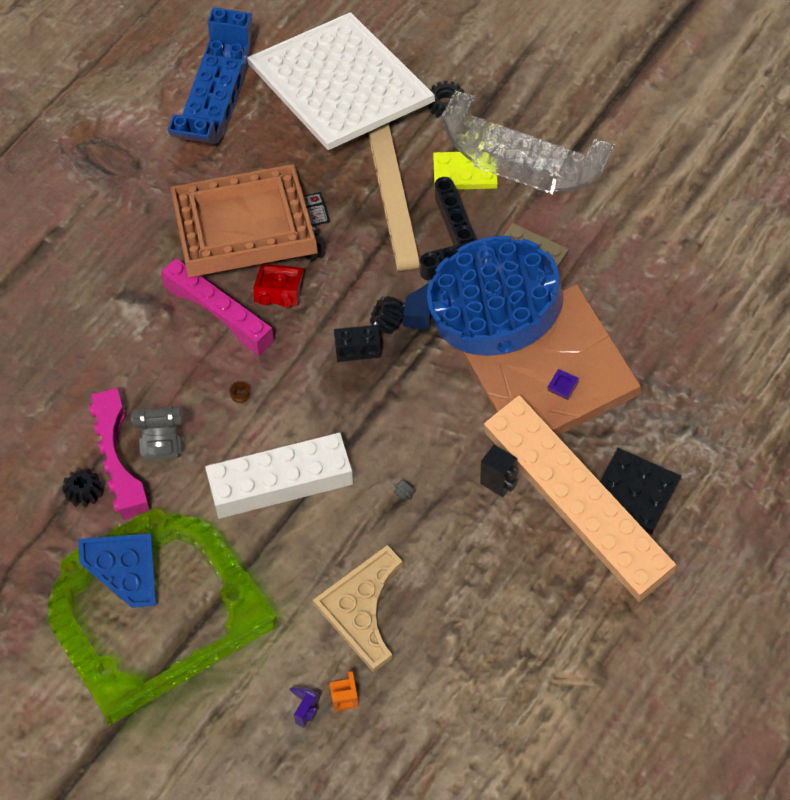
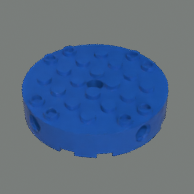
M511 236L482 238L458 248L456 254L450 258L446 257L435 270V276L429 281L427 289L428 306L440 336L456 349L475 355H501L520 350L532 344L552 327L560 314L563 304V289L558 268L552 256L530 240L524 238L522 241L515 240Z

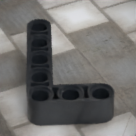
M440 177L435 181V200L454 246L427 252L420 257V276L428 281L433 279L436 274V268L446 257H452L457 253L458 248L477 240L454 182L449 177Z

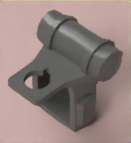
M168 406L164 408L134 409L130 419L134 428L141 429L142 437L139 439L140 455L144 457V460L179 458V453L182 452L181 436L177 434V425H182L184 421V413L181 407Z

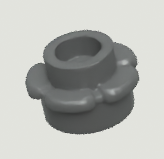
M400 480L398 484H394L396 488L394 493L403 501L407 498L412 499L411 496L415 490L403 480Z

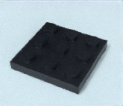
M618 448L600 483L647 533L653 534L682 475Z

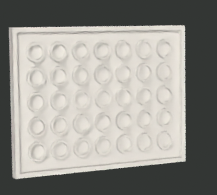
M351 12L247 57L248 64L327 150L435 101V95Z

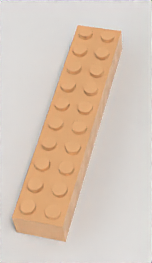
M520 395L484 423L486 435L496 446L518 458L517 468L638 602H641L675 573L676 564Z

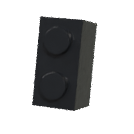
M494 444L481 460L480 484L501 497H504L508 491L512 492L518 482L516 480L519 470L517 468L518 458Z

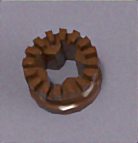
M243 381L231 384L229 388L231 399L236 403L246 402L250 397L248 384L246 382L243 383ZM238 389H239V391H243V390H244V394H242V395H241V394H237V395H236V390H238Z

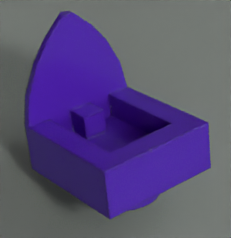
M290 688L293 694L302 699L294 713L295 724L305 728L307 722H312L316 716V707L320 694L307 688Z

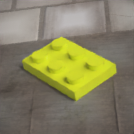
M496 151L433 153L434 187L435 181L438 178L449 177L454 182L456 189L497 188Z

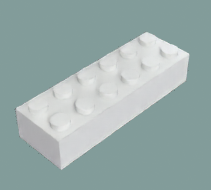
M340 433L205 466L218 519L353 485L352 469Z

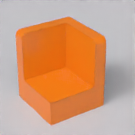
M353 671L348 672L349 679L330 682L334 711L358 707Z

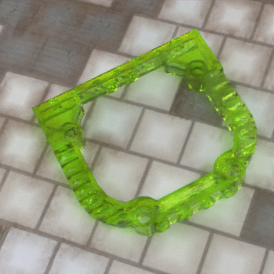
M151 509L136 515L124 525L116 526L106 535L99 536L151 534L152 546H162L175 539L193 545L203 555L223 585L220 596L224 610L229 613L225 624L227 635L204 649L199 648L195 650L185 660L173 663L168 670L146 683H143L138 675L120 672L116 661L112 657H99L73 615L75 596L91 585L94 576L79 564L78 548L60 562L59 569L61 575L55 581L48 599L49 624L108 726L278 627L276 614L249 574L245 573L220 534L211 525L196 517H185L180 514L166 515L160 509ZM154 523H161L158 526H152ZM73 569H78L74 573H69V571ZM232 596L239 597L234 601L228 600ZM106 669L111 670L107 675L101 674Z

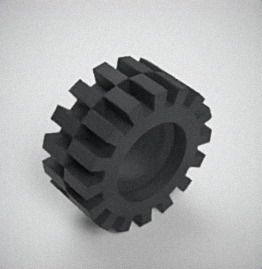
M444 81V84L437 82V86L433 85L432 89H429L435 95V101L428 104V109L432 115L435 114L437 118L442 116V119L445 120V116L452 119V115L456 118L458 113L461 114L463 112L465 93L459 84L454 86L452 81L450 84H447V81ZM442 98L453 99L452 102L448 103L441 102L439 100Z

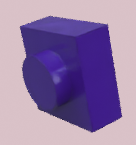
M558 369L547 387L548 391L569 400L579 383V378Z

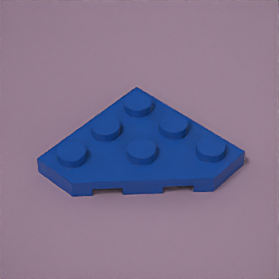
M151 534L78 539L79 564L131 608L156 606Z

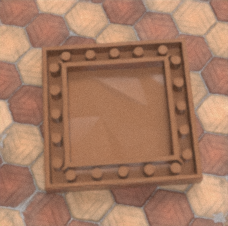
M294 164L170 187L188 277L317 253L316 239Z
M577 284L563 291V304L558 318L552 327L532 344L514 352L491 356L475 355L461 351L496 413L520 395L557 436L641 395L640 384ZM558 369L579 378V383L569 400L548 391L547 387Z

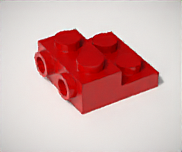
M261 264L253 287L254 302H258L261 305L280 304L282 307L297 306L304 268Z

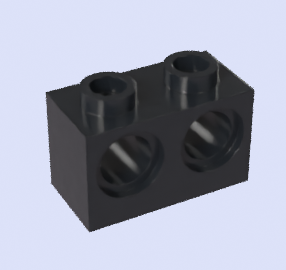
M378 325L334 329L337 362L381 358Z

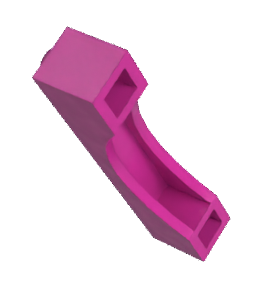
M177 258L161 271L163 284L166 289L177 297L193 301L211 312L231 330L245 347L256 355L260 356L274 343L272 327L200 275L188 277L186 265Z
M118 388L91 394L93 403L89 404L92 417H97L98 422L93 424L96 435H101L102 441H99L98 444L101 455L106 454L107 457L103 464L106 474L111 473L112 479L108 480L111 493H116L117 498L113 499L116 513L121 512L123 520L149 514L150 510L142 482L124 469L116 454L117 436L125 420Z

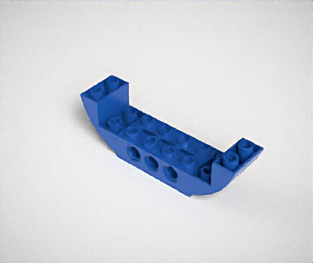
M213 7L207 21L210 39L182 115L173 114L167 131L170 136L175 138L216 144L225 136L245 79L251 41L252 13Z

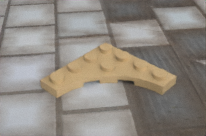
M388 545L313 599L314 606L373 673L392 659V654L383 642L377 627L376 612L378 600L387 581L403 566V561Z

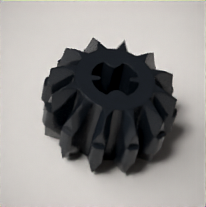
M382 296L373 307L370 319L371 325H378L379 332L391 334L393 330L397 329L398 324L401 323L400 320L403 317L402 313L404 311L402 302L394 297Z
M79 467L78 473L70 471V477L64 478L63 494H65L68 503L72 502L75 507L82 503V506L86 508L88 502L95 504L94 498H101L100 490H102V483L98 474H92L89 468L83 472Z

